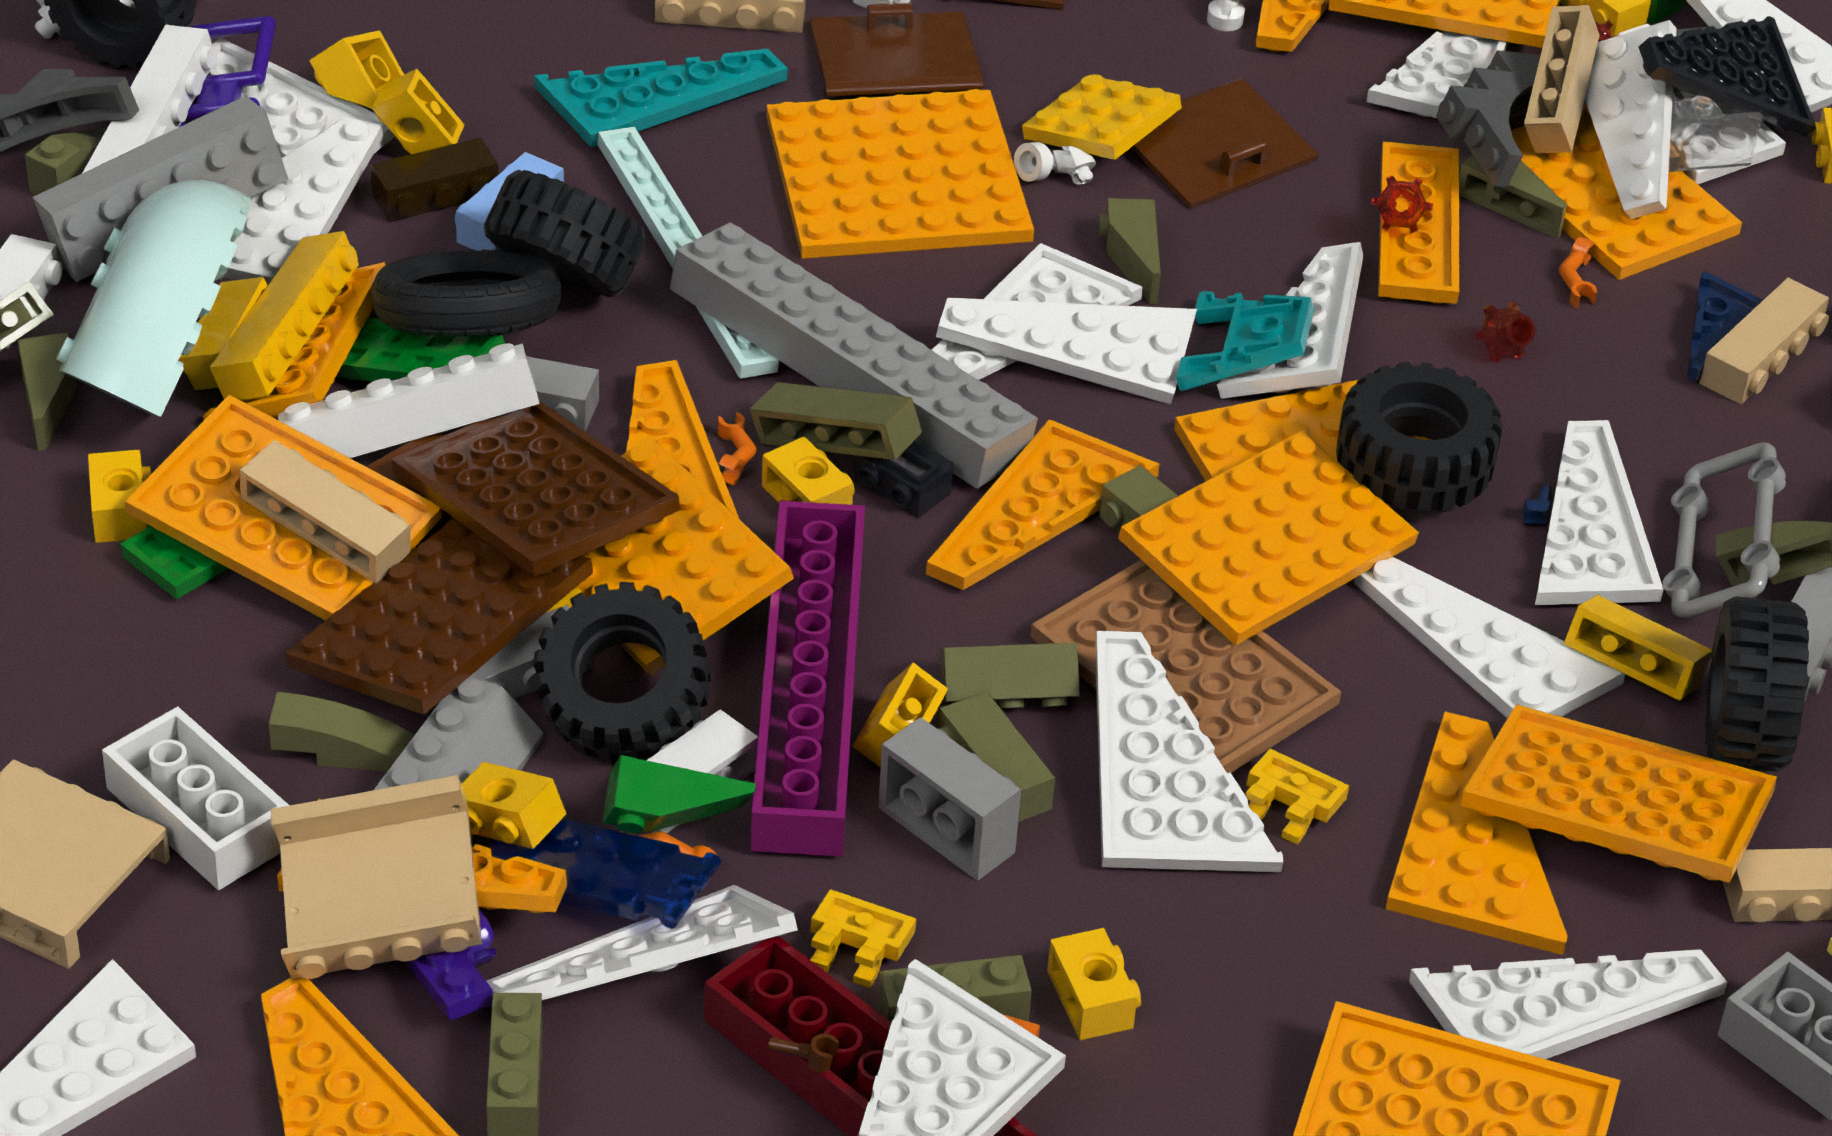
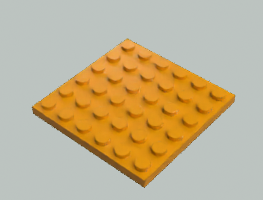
M972 89L963 92H933L918 95L897 94L888 97H858L856 99L843 100L822 99L813 102H783L781 104L767 105V122L801 259L1033 242L1034 227L991 90Z

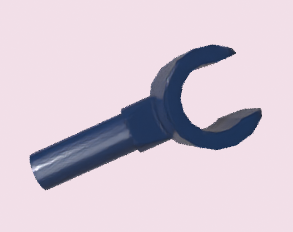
M1549 484L1541 486L1537 500L1525 499L1523 508L1524 524L1546 525L1547 510L1550 504L1548 498L1551 491Z

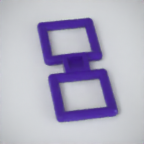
M263 16L191 26V28L207 29L210 38L251 33L259 34L251 71L207 76L203 82L197 104L190 106L185 121L200 118L241 98L243 87L258 86L264 83L276 28V21L273 17ZM250 98L253 102L260 106V103L256 98ZM185 121L182 122L179 127L185 125Z

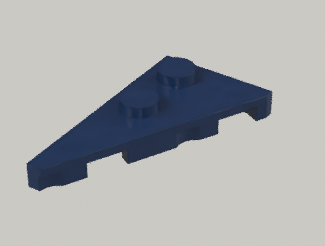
M1706 271L1701 273L1687 378L1696 382L1701 377L1707 352L1757 307L1763 299Z

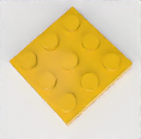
M1088 75L1022 125L1023 137L1027 140L1061 148L1062 146H1073L1087 154L1115 160L1182 108L1179 94L1165 92L1161 88H1147L1133 85L1129 81L1119 82L1103 78L1101 75Z

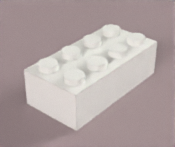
M178 706L102 749L107 789L133 813L146 819H153L166 827L168 845L218 891L281 853L280 844L271 824L270 809L290 805Z

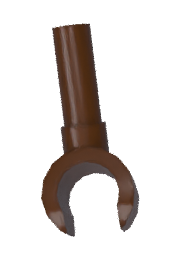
M826 1033L814 1036L811 1045L773 1037L769 1041L770 1050L805 1058L810 1069L817 1073H823L831 1067L833 1056L837 1055L839 1041L836 1037Z

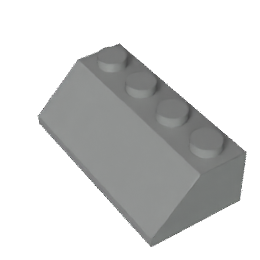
M470 676L440 701L374 790L454 775L459 776L462 784L483 761L522 770L544 739V733L502 686Z

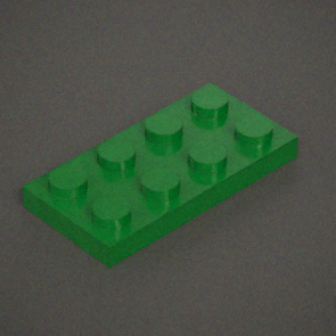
M368 318L336 377L347 378L353 381L364 380L373 382L379 379H390L393 381L407 377L408 373L417 368L431 367L435 369L446 366L452 359L459 356L471 355L474 358L488 354L492 348L505 344V341L500 333H495V335L486 334V336L473 335V337H436L434 335L410 334L394 330L382 323L380 319Z
M152 526L120 543L121 556L176 600L229 569Z

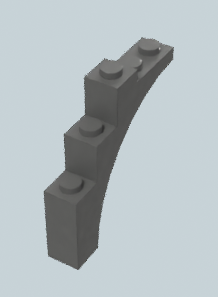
M1497 50L1490 65L1486 69L1474 68L1463 87L1450 85L1444 100L1439 105L1436 118L1450 139L1464 140L1494 186L1508 187L1523 157L1513 139L1509 121L1514 117L1527 113L1541 55Z
M42 69L17 94H0V152L19 143L65 128L105 120L132 119L140 110L126 77H76L73 69Z

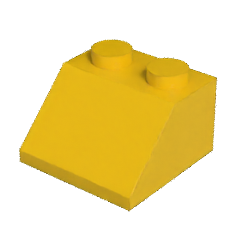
M380 30L343 38L309 60L314 68L317 82L325 88L327 94L371 109L381 87L404 75Z

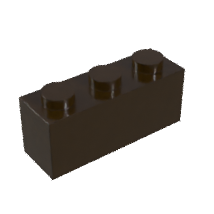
M482 138L371 164L372 196L388 222L461 205L477 194L486 183L491 182L499 175L498 163Z

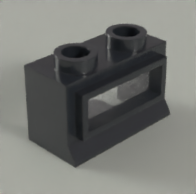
M914 440L896 460L856 455L855 480L917 518H920L951 494L953 462L917 440Z

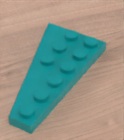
M769 49L724 53L721 60L703 62L699 56L685 58V64L666 66V62L663 60L610 66L604 70L603 74L584 75L582 70L568 71V78L549 80L548 74L534 75V88L592 148L597 146L598 132L635 127L637 132L652 126L672 121L684 115L701 111L713 105L786 81L788 68Z

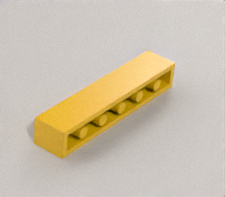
M344 231L302 237L209 367L224 399L228 395L239 400L268 397L300 352V349L315 330V327L330 308L331 303L335 301V297L339 295L345 286L344 284L353 275L354 269L359 266L356 250L350 245Z

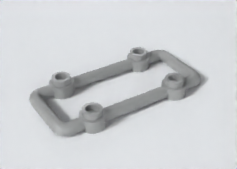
M1757 443L1694 465L1685 474L1683 486L1673 494L1671 503L1680 516L1675 569L1666 575L1662 586L1671 599L1672 612L1678 618H1693L1721 609L1724 602L1735 596L1754 598L1765 589L1767 580L1779 571L1780 557L1770 540L1774 495L1785 487L1786 473L1777 460L1775 447L1770 443ZM1757 461L1748 471V478L1757 490L1753 544L1749 545L1741 555V562L1750 574V580L1700 597L1701 581L1692 569L1696 522L1702 519L1709 511V499L1700 486V482L1705 478Z

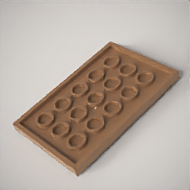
M1142 560L1031 624L1030 637L1039 644L1077 642L1079 676L1095 689L1096 631L1141 632L1151 647L1152 656L1160 661L1164 667L1166 679L1178 697H1183L1199 722L1200 731L1210 739L1215 747L1214 754L1226 773H1232L1340 703L1341 691L1265 632L1261 631L1235 646Z

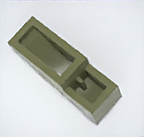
M1821 521L1772 523L1770 542L1780 557L1779 571L1769 578L1773 585L1832 567V523ZM1754 526L1743 527L1716 535V557L1732 587L1750 580V574L1741 562V555L1749 545L1753 544Z
M284 692L276 693L269 721L271 750L316 753L317 766L388 771L415 736V734L364 710L335 701Z

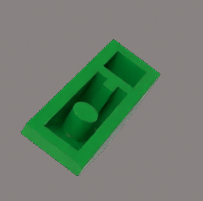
M621 755L609 773L603 823L615 825L619 831L624 833L638 834L643 831L651 832L743 808L754 794L756 783Z

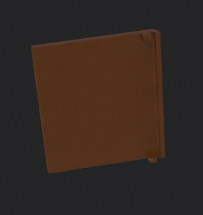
M912 3L867 5V15L810 18V27L824 80L823 92L825 96L983 89L982 72L963 11L913 13Z
M1242 78L1181 100L1182 108L1131 147L1189 209L1317 161L1319 156Z

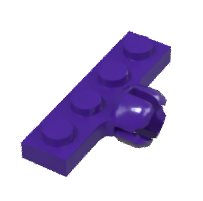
M480 910L481 945L470 946L459 952L443 951L421 955L415 960L405 961L449 1021L492 1005V988L475 968L490 962L497 953L496 948L487 949L491 946V942L495 937L489 921Z

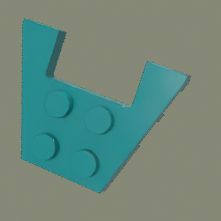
M1212 291L1199 292L1195 309H1197L1195 316L1198 324L1229 320L1231 322L1223 351L1181 357L1176 375L1179 390L1191 389L1304 355L1314 314L1311 297L1265 295L1263 301L1244 300L1242 293H1234V295L1228 296L1227 299L1215 298Z

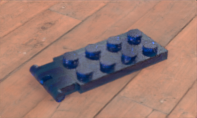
M561 819L534 849L507 844L499 840H495L489 847L491 848V856L508 860L509 858L519 856L566 870L567 887L560 901L561 903L636 921L641 914L659 918L660 922L670 929L678 925L696 900L695 893H701L721 865L720 858L711 852L706 853L703 858L681 853L679 845L566 819Z

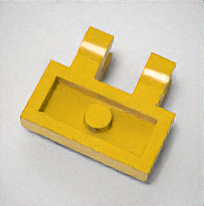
M1270 748L1248 774L1246 786L1250 788L1246 791V797L1250 800L1249 808L1259 816L1261 821L1265 817L1273 799L1290 806L1286 810L1285 818L1290 819V821L1283 829L1281 838L1298 845L1305 836L1313 818L1324 823L1328 822L1347 799L1350 785Z
M830 889L811 918L810 932L815 933L811 941V947L816 948V951L810 960L825 972H828L835 959L840 942L859 948L855 955V962L859 963V967L853 975V983L871 988L879 973L883 958L885 957L896 962L899 960L915 933L917 919Z

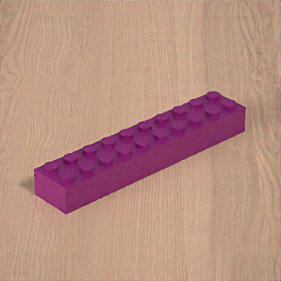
M779 501L775 553L790 566L794 579L772 593L770 599L754 781L756 786L752 804L751 851L843 856L865 506Z

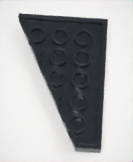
M1767 16L1763 21L1758 22L1755 19H1749L1747 22L1727 23L1719 29L1710 26L1705 30L1701 28L1688 30L1675 37L1672 33L1665 34L1663 37H1649L1638 47L1644 62L1643 68L1646 74L1653 80H1660L1671 84L1682 91H1689L1702 96L1708 101H1715L1728 106L1734 111H1741L1754 116L1760 121H1767L1780 126L1786 131H1793L1807 137L1816 129L1815 121L1775 19L1771 16Z

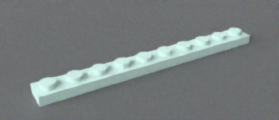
M635 127L598 132V147L673 268L676 249L702 237L700 231ZM696 306L740 379L778 372V359Z

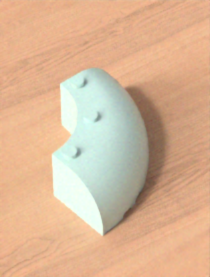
M188 180L164 186L143 199L129 215L122 230L114 227L105 244L104 250L110 252L106 260L107 263L101 262L94 275L91 285L96 287L97 290L74 340L67 337L57 355L56 360L62 362L59 371L149 415L161 417L184 370V363L178 360L181 354L188 355L200 335L202 324L196 322L197 318L209 314L221 286L213 282L214 280H221L230 266L237 248V244L233 243V241L240 237L247 220L246 214L250 209L249 202L251 197L217 182Z

